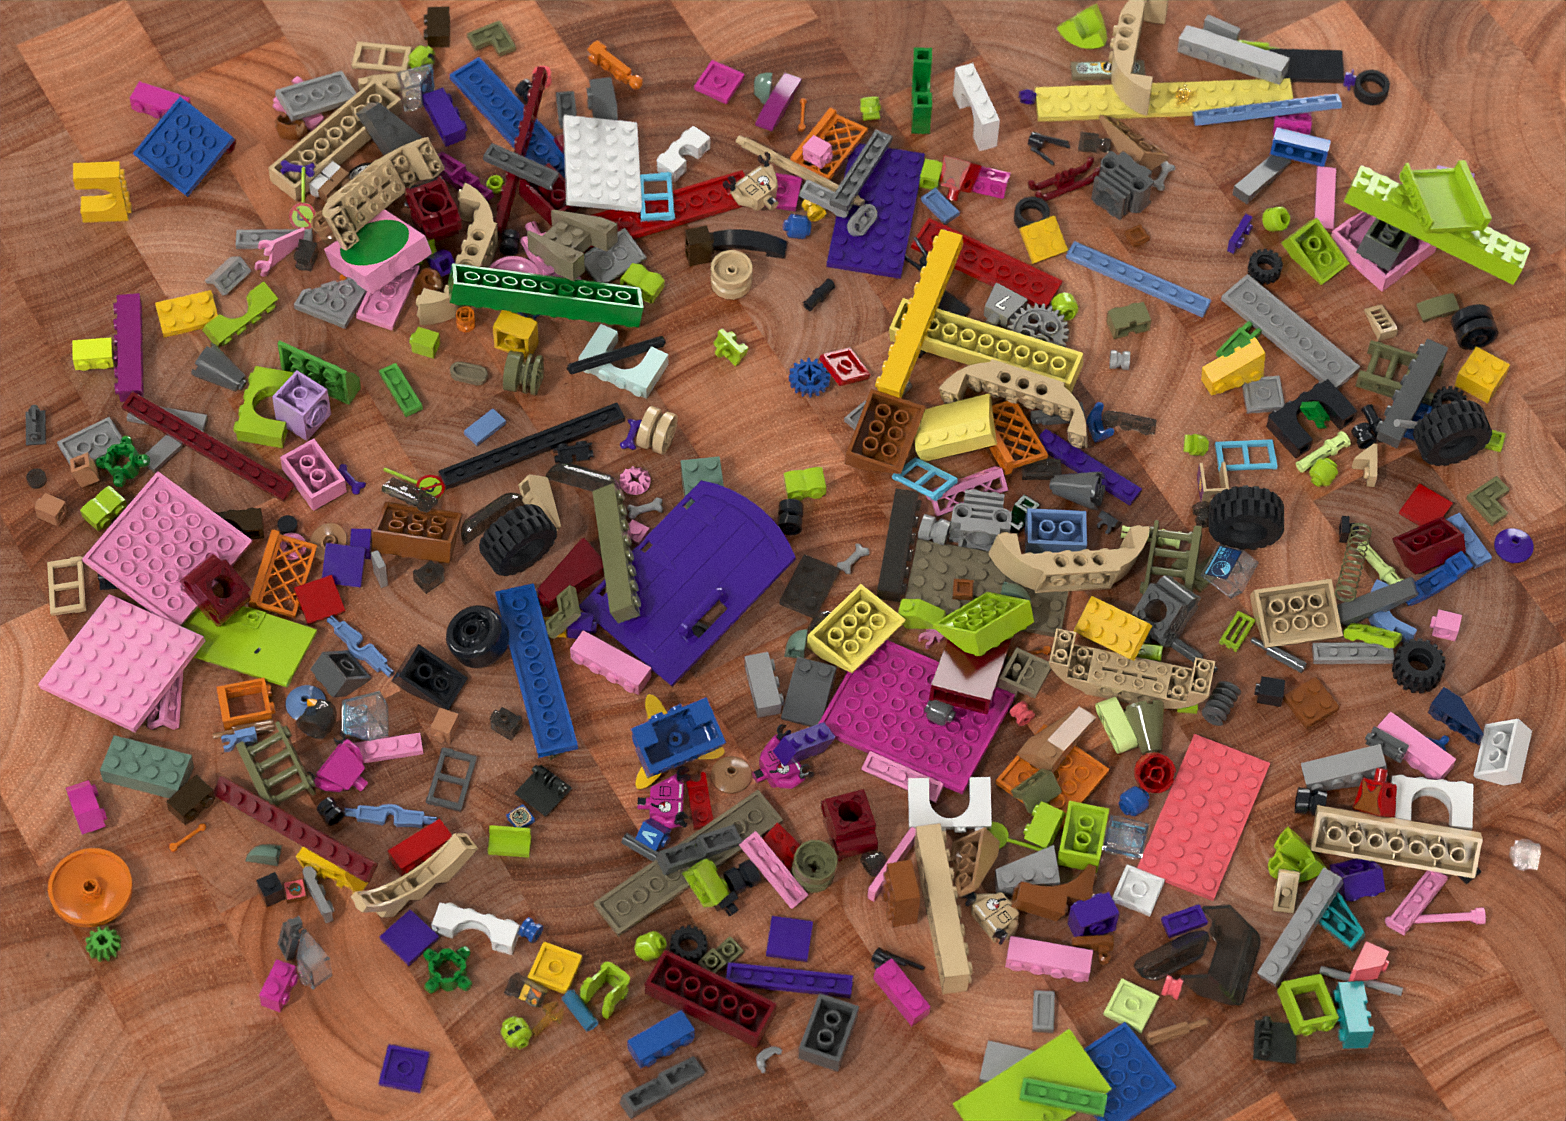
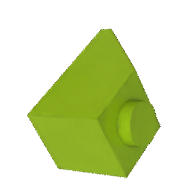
M902 599L898 614L906 620L903 626L907 629H934L932 624L944 618L946 611L921 599Z

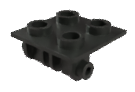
M535 765L532 768L533 774L519 787L515 794L546 817L571 791L572 787L544 766Z
M1263 1016L1262 1020H1255L1253 1060L1295 1064L1297 1035H1294L1291 1025L1289 1023L1273 1022L1269 1016Z

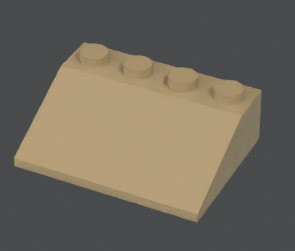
M1332 579L1257 589L1250 595L1254 618L1256 619L1264 648L1343 637Z

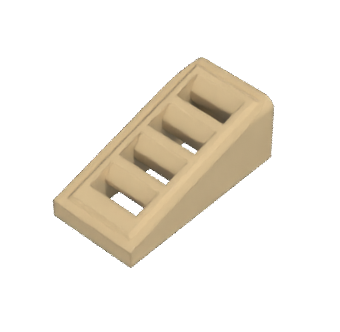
M1382 304L1364 309L1378 341L1396 337L1398 329Z

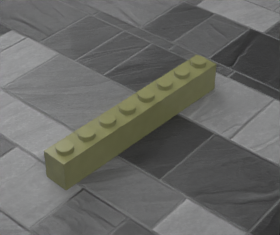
M612 483L592 492L610 614L619 624L640 616L639 607H641V602L637 596L639 588L634 578L636 570L632 565L634 556L630 550L632 542L627 532L629 524L625 519V515H627V510L623 504L625 496L621 489L618 490L616 485Z

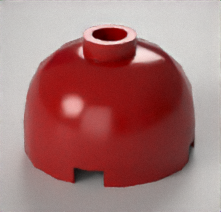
M1150 752L1141 756L1134 767V777L1137 784L1149 793H1162L1168 790L1175 780L1173 778L1176 768L1173 761L1166 755L1158 752Z

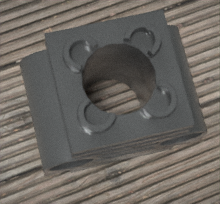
M1110 151L1101 160L1099 177L1096 176L1094 178L1091 200L1119 220L1122 219L1123 215L1127 214V211L1140 213L1151 203L1149 200L1151 188L1155 182L1151 179L1152 171L1145 166L1137 164L1124 151L1119 155Z
M1165 575L1156 584L1150 583L1131 615L1153 625L1148 636L1162 646L1170 648L1172 642L1181 636L1187 623L1199 606L1197 604L1201 597L1177 582L1172 576ZM1163 603L1167 607V615L1164 620L1160 615Z

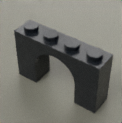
M1329 379L1322 383L1318 382L1311 390L1302 392L1297 399L1288 401L1283 408L1278 411H1272L1268 416L1266 427L1295 459L1309 451L1313 442L1312 437L1297 421V416L1302 413L1300 409L1302 402L1319 401L1330 420L1339 430L1355 421L1357 415L1356 408Z

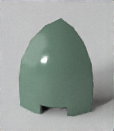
M772 73L759 74L754 80V95L760 99L761 103L765 104L772 92Z
M1004 581L1001 595L1030 600L1031 603L1030 595L1024 587Z
M808 629L798 630L789 637L784 657L804 658Z
M260 844L252 848L247 854L245 861L278 866L282 847L273 844Z

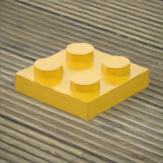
M1055 216L1019 229L1032 264L1068 251Z
M543 942L527 977L528 981L566 994L583 959L582 955Z

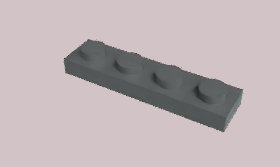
M491 143L483 156V161L548 190L552 188L559 177V172L494 143Z

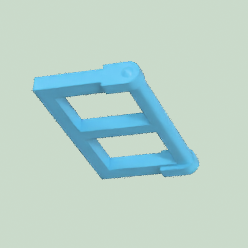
M672 173L641 174V221L674 220ZM667 180L668 193L644 194L643 182ZM668 200L669 212L645 214V201Z
M1273 439L1215 442L1219 472L1221 463L1224 462L1222 448H1242L1244 464L1226 465V471L1277 469L1278 465ZM1267 446L1270 463L1250 464L1247 447Z
M917 457L904 466L901 474L893 473L892 475L893 480L930 497L934 501L941 498L946 491L958 482V478ZM915 466L929 471L915 483L903 477ZM935 475L947 480L934 492L922 487L923 484Z

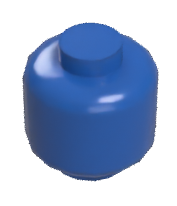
M790 214L787 220L784 219L783 231H786V235L789 238L805 239L807 235H810L811 221L808 220L806 215Z
M1133 786L1120 795L1119 807L1125 815L1135 817L1149 807L1148 799H1150V796L1144 789Z

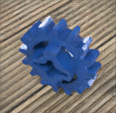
M807 358V362L800 359V364L794 363V368H790V387L795 388V393L802 392V397L808 394L809 398H811L814 393L816 396H819V391L826 392V387H829L831 374L824 368L822 363L818 364V359H815L814 362L810 358Z

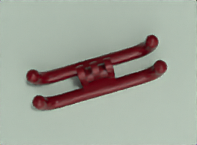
M1089 156L1087 161L1077 168L1071 167L1068 171H1062L1061 174L1058 172L1054 177L1036 184L1034 180H1029L1028 188L1036 191L1035 197L1049 201L1093 183L1096 176L1099 177L1100 168H1095L1093 174L1089 177L1074 182L1075 176L1086 172L1092 167L1094 158ZM1051 185H1055L1057 188L1043 195L1041 191H1038Z

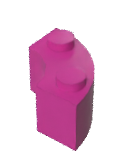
M87 780L65 788L82 835L106 827L104 820H107L104 808L100 809L96 797L99 794L95 784L91 785L90 781Z

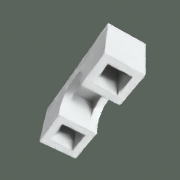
M695 126L684 131L677 142H673L665 153L660 154L657 159V171L659 173L671 172L672 182L675 183L686 172V160L682 156L691 155L696 159H700L710 149V137Z

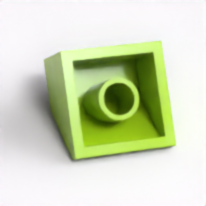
M708 859L699 861L682 873L703 908L717 905L729 894L727 883L723 878H719L716 873L717 868L715 864Z

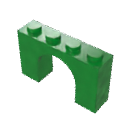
M914 47L911 134H930L932 93L930 92L932 48Z

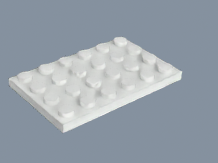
M564 115L566 205L641 212L642 200L637 122Z

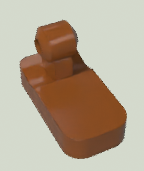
M1113 935L1077 936L1072 938L1071 947L1098 952L1099 963L1106 965L1110 961L1109 951L1113 950L1114 937Z

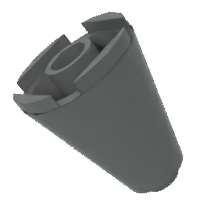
M211 342V348L207 346L195 362L197 365L196 371L192 369L191 375L235 392L242 390L247 383V380H245L246 375L216 344Z
M1099 471L1059 474L1051 478L1049 488L1054 495L1098 511L1097 506H1101L1104 498L1105 485H1102V479H1105V474Z

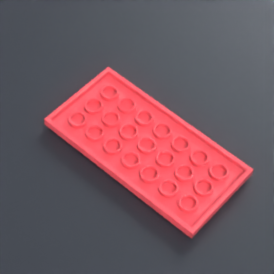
M1194 734L1137 868L1165 879V883L1214 901L1270 763Z

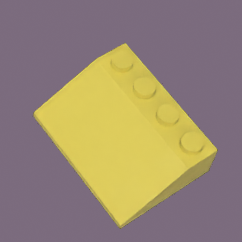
M990 393L925 409L914 438L916 453L919 458L927 462L997 445Z
M860 584L808 634L807 647L821 659L850 673H854L906 620Z

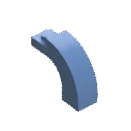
M1377 579L1371 592L1386 587L1388 584ZM1379 611L1368 617L1371 626L1401 633V642L1409 643L1410 639L1415 638L1417 629L1399 621L1390 611Z

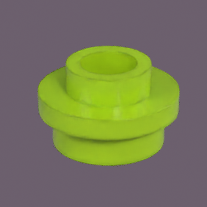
M498 175L491 176L486 183L487 188L492 190L493 193H500L502 185H505V181Z

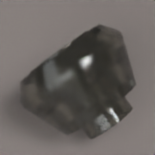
M872 850L862 853L860 861L870 876L877 877L887 859L881 851Z

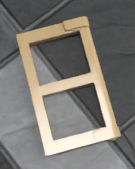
M357 42L352 68L406 73L409 67L408 56L412 52V47ZM362 49L381 50L378 64L359 63ZM386 51L405 53L402 67L383 65Z
M78 556L47 562L51 616L86 611L83 557ZM78 566V581L55 585V568ZM79 588L80 604L56 608L55 591Z

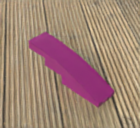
M787 73L782 76L765 103L755 126L769 131L774 130L784 117L786 108L801 85V78Z
M443 151L437 154L445 168L439 175L456 190L463 189L464 184L468 183L478 190L487 202L494 197L493 191L482 185L478 177L468 172L464 164Z

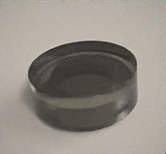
M36 468L27 473L26 480L31 488L39 489L46 484L47 477L43 470Z

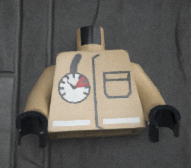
M769 152L764 153L766 161L762 159L761 154L758 156V162L764 164V167L760 165L738 182H736L733 176L727 177L730 184L726 180L723 182V187L731 190L730 193L737 204L753 208L754 210H760L765 205L770 210H774L778 206V201L775 199L778 183L773 166L769 164L771 159Z
M971 892L961 897L967 899L965 902L966 906L973 904L971 915L994 943L999 940L998 943L1002 945L1005 940L1010 939V936L1015 935L1019 925V913L1016 908L1011 907L1012 898L1008 900L1001 892L997 894H975Z

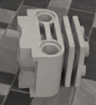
M965 489L964 503L956 504L953 508L949 542L958 543L960 547L989 552L998 534L1010 533L1012 516L1010 511L1003 508L1005 495L997 492L989 493L976 489Z

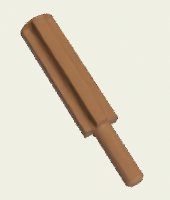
M273 719L232 726V730L216 732L212 735L214 739H217L223 735L235 734L234 731L253 726L255 727L256 734L275 731V724Z
M1205 1018L1189 1024L1185 1021L1146 1033V1040L1149 1045L1182 1036L1190 1033L1191 1029L1207 1025L1208 1020Z

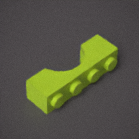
M264 281L248 293L246 297L248 311L245 315L232 319L219 314L204 326L202 331L212 343L218 347L221 344L223 347L233 340L231 338L237 333L239 336L247 329L246 326L249 323L255 324L262 318L261 314L265 311L268 314L276 308L275 304L278 298Z

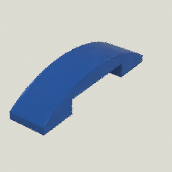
M1462 551L1445 560L1444 565L1417 580L1415 585L1418 596L1407 601L1406 604L1411 606L1439 593L1466 574L1473 567V564Z

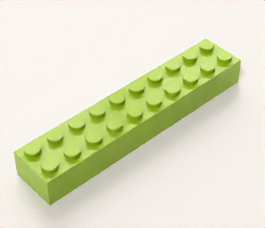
M1362 165L1354 176L1343 201L1514 285L1522 272L1530 248L1525 244L1517 242L1488 226L1482 231L1425 234L1403 184H1399L1387 176H1382Z

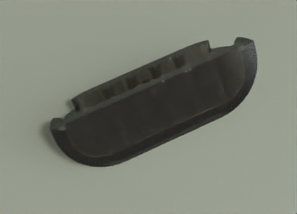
M567 462L553 465L546 473V477L549 480L588 491H594L612 483L616 485L618 490L620 489L618 481L612 475Z
M515 492L505 493L469 516L461 527V540L463 544L466 545L490 528L489 526L492 523H495L499 517L504 516L508 511L514 510L518 506H524L525 504L522 501L524 497Z
M1194 931L1184 934L1141 956L1135 961L1134 969L1145 979L1160 980L1200 959L1204 955L1203 952L1207 946V941L1209 942V934L1206 931Z

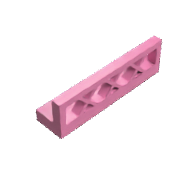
M994 466L958 479V482L939 498L949 500L944 509L939 510L937 501L932 500L928 496L926 497L932 501L935 515L940 516L953 511L955 505H952V503L959 504V502L954 500L957 493L961 491L965 493V489L973 490L975 486L981 485L985 487L983 492H987L989 489L991 490L990 492L1002 493L1008 491L1002 468ZM999 478L1002 487L995 490L990 488L992 481ZM939 487L934 488V489H931L930 491H931V492H934V491L937 490Z
M183 671L148 715L147 728L153 730L162 725L172 730L179 728ZM159 713V719L155 721V717Z

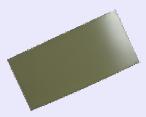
M1454 293L1434 297L1416 304L1424 323L1439 316L1444 318L1460 310Z
M729 936L716 949L712 948L698 963L704 969L718 974L727 968L728 962H735L745 952Z

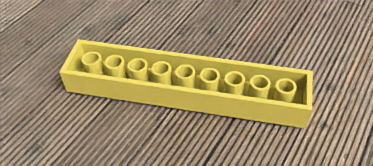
M902 299L889 328L890 341H896V331L901 329L902 316L904 313L907 314L908 299ZM937 309L921 348L925 352L967 365L990 362L991 359L1065 382V388L1071 393L1083 366L1082 352L941 309Z

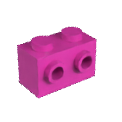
M276 959L259 994L261 1006L281 1013L283 1006L288 1003L292 988L298 982L299 975H297L296 966Z

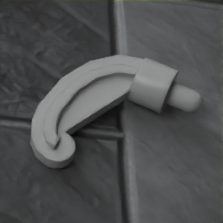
M769 1047L758 1054L756 1063L762 1073L766 1072L765 1060L775 1053L780 1055L782 1053L781 1048Z

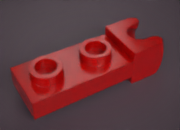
M701 772L700 781L694 782L690 779V781L686 782L694 830H700L713 821L705 772Z

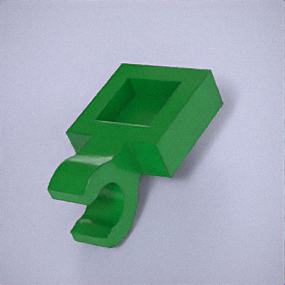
M1319 401L1302 402L1300 409L1306 418L1314 420L1318 429H1326L1324 421H1329L1330 418Z

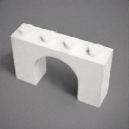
M973 63L955 68L953 96L959 109L971 106L974 117L973 138L979 151L996 147L1000 119Z
M1405 775L1391 777L1390 783L1397 786L1395 818L1411 821V803L1419 797L1431 796L1442 801L1447 807L1450 828L1472 830L1473 784H1468L1464 781L1449 782L1444 779L1430 780L1424 777L1411 778Z
M970 777L969 807L961 816L956 818L941 817L932 809L929 801V778H908L909 829L912 827L916 829V826L938 823L941 825V830H945V832L948 829H954L955 833L967 832L966 829H975V831L984 827L991 829L990 777Z

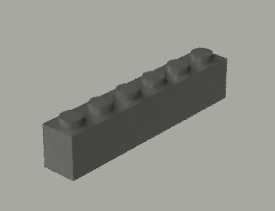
M1428 338L1425 344H1420L1416 352L1418 354L1417 359H1412L1408 367L1410 370L1409 374H1404L1400 385H1402L1400 391L1396 390L1392 397L1394 403L1392 406L1388 405L1385 410L1384 416L1386 418L1384 422L1380 420L1375 430L1378 432L1377 440L1398 449L1408 428L1395 427L1394 420H1413L1446 357L1448 347Z

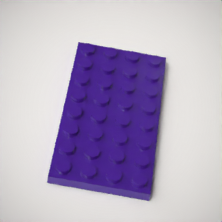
M859 143L848 157L845 176L866 144ZM887 148L858 193L859 197L865 200L864 205L871 204L876 208V220L863 235L852 236L848 232L847 224L860 207L852 205V208L848 211L849 214L845 218L836 216L826 267L901 279L925 153Z

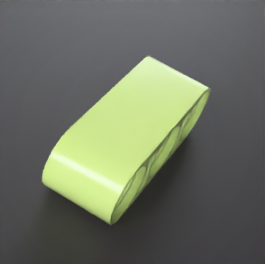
M1112 697L1096 703V712L1115 751L1120 754L1137 748L1136 736L1117 698Z

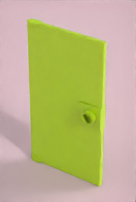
M245 606L219 627L212 620H208L198 607L182 625V627L205 638L204 644L195 654L194 658L256 678H265V681L286 688L292 681V677L317 633V629ZM260 647L261 650L255 654L256 649Z
M1068 1029L954 1102L953 1106L964 1121H1065L1077 1112L1019 1100L1023 1078L1103 1094L1108 1093L1112 1089L1080 1045L1075 1035Z

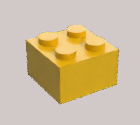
M502 310L493 325L494 348L508 353L510 350L523 352L524 359L527 360L529 354L534 353L539 343L538 322L530 317H523L512 311Z
M1476 346L1459 371L1454 386L1489 403L1506 378L1510 364Z

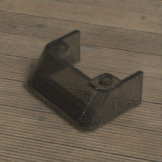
M1231 905L1203 906L1202 910L1213 920L1209 932L1212 939L1217 943L1208 974L1181 975L1180 979L1199 996L1230 1006H1239L1244 1001L1261 944L1260 935Z

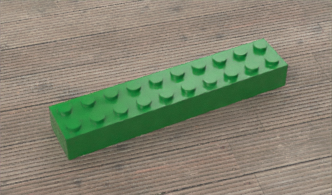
M452 263L448 281L450 303L458 306L467 305L475 308H491L497 311L507 310L514 313L522 312L532 315H546L552 318L561 317L570 320H585L591 323L601 322L608 325H624L626 327H639L644 309L641 288L578 279L572 281L562 277Z

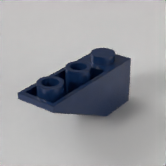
M1443 687L1431 703L1428 713L1435 720L1446 724L1452 731L1465 736L1469 742L1480 745L1484 733L1461 697Z

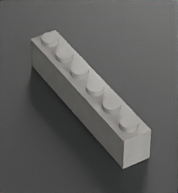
M1189 25L1185 27L1179 37L1177 51L1179 53L1280 85L1288 71L1289 57Z
M1323 868L1259 969L1258 975L1260 978L1278 988L1343 884L1341 877Z

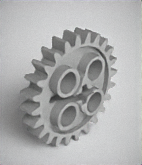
M1035 303L1034 308H1031L1028 304L1026 311L1020 308L1021 314L1015 312V319H1010L1011 325L1007 326V330L1066 348L1065 342H1068V336L1066 335L1069 334V329H1066L1068 323L1063 322L1064 315L1058 317L1059 310L1052 312V306L1045 309V304L1043 303L1042 307L1038 308L1037 303ZM1031 319L1038 320V323L1031 324L1029 323V321ZM1048 327H1053L1056 330L1053 332H1048L1046 329Z

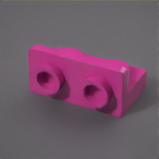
M1311 112L1273 116V135H1275L1277 127L1310 135L1312 125Z
M982 166L971 192L1003 199L1011 173Z

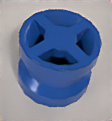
M528 917L522 923L518 935L527 937L529 942L535 943L540 937L544 926L534 923L533 919Z

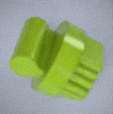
M864 97L860 99V112H863V120L880 119L879 111L881 110V104H879V97Z
M1200 434L1185 435L1183 452L1193 456H1204L1209 448L1208 439Z

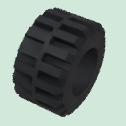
M1418 638L1417 641L1410 639L1409 643L1404 642L1402 647L1398 648L1392 666L1393 678L1398 679L1397 684L1399 686L1403 685V689L1406 691L1410 689L1411 693L1419 691V694L1424 693V690L1427 692L1431 691L1432 687L1436 688L1438 683H1440L1446 665L1445 656H1442L1443 651L1441 649H1437L1438 645L1435 643L1433 645L1430 644L1431 641L1426 640V642L1422 641V638ZM1409 662H1421L1427 666L1428 670H1416Z

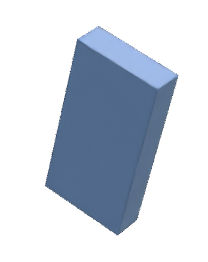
M936 188L921 197V202L944 225L959 216L960 212Z
M491 409L464 430V435L478 446L506 424V420L494 409Z

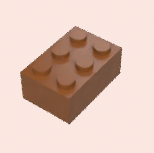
M912 860L888 863L886 872H883L884 881H882L883 890H881L883 902H887V920H891L893 927L916 924L918 921L920 893Z

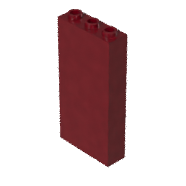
M1015 634L1012 638L1001 642L999 646L986 651V654L982 656L966 653L950 640H947L931 684L929 700H938L951 706L988 715Z

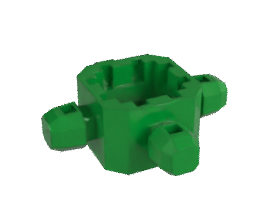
M123 436L120 444H112L107 449L106 456L96 459V466L100 469L108 470L113 477V483L116 487H123L126 479H134L139 474L140 467L150 464V457L146 454L138 453L133 446L130 436ZM124 455L129 457L131 462H127V465H124L122 468L117 466L115 461H119V458H122Z
M463 946L456 953L450 948L442 949L438 953L428 948L423 953L424 959L428 962L430 977L425 983V990L432 994L439 987L444 991H453L458 986V988L467 992L472 987V982L467 977L466 961L471 954L470 949ZM443 961L445 963L452 961L455 966L460 968V971H457L453 978L449 977L448 979L446 977L442 978V975L435 970H438Z

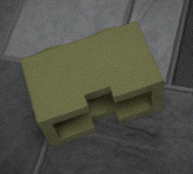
M1144 302L1109 310L1106 322L1113 339L1128 336V332L1134 331L1135 334L1150 331L1151 318Z

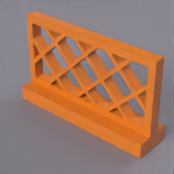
M830 107L793 153L790 160L831 180L868 133V128L837 115L836 110ZM838 122L845 125L844 128L835 129V125ZM858 130L860 134L851 136L850 131ZM847 132L848 137L838 139L837 134ZM813 135L824 141L827 136H835L836 140L827 141V143L832 146H838L839 150L832 151L833 156L840 155L841 158L825 164L823 168L830 167L831 169L827 175L820 172L821 168L816 165H804L807 161L803 157L802 147ZM850 142L851 145L848 148L841 149L840 144Z
M1006 401L992 405L993 413L999 414L997 419H994L997 445L989 446V449L1000 468H1002L1004 475L1012 473L1013 468L1048 458V453L1018 403L1014 404ZM1013 406L1015 413L1012 414L1004 410ZM1001 416L1010 418V423L1000 421ZM1014 420L1022 422L1023 427L1021 428L1012 424ZM996 426L1007 428L1006 432L997 431ZM1009 430L1019 432L1018 438L1009 435ZM1022 434L1031 436V442L1021 439ZM1005 439L1015 442L1014 446L1005 445ZM1018 444H1021L1028 448L1026 451H1023L1016 447ZM1033 448L1039 450L1041 454L1034 455L1029 453V451ZM1015 453L1024 457L1021 460L1015 461L1012 455Z
M272 529L248 607L254 609L258 607L295 618L299 602L297 598L295 601L294 597L296 594H291L287 585L295 581L299 586L306 583L317 545L279 534L280 531ZM281 541L290 543L293 549L283 553L280 548ZM304 547L312 549L311 554L305 558H302L298 551ZM295 552L299 561L290 565L286 556ZM283 558L287 567L278 571L274 563ZM302 564L305 568V573L297 576L293 567ZM290 570L294 578L284 582L280 574ZM277 576L281 585L272 588L269 584V579ZM284 587L288 596L279 600L275 591ZM269 594H272L276 601L271 605L262 603L263 598ZM291 599L294 604L293 611L284 609L281 603Z

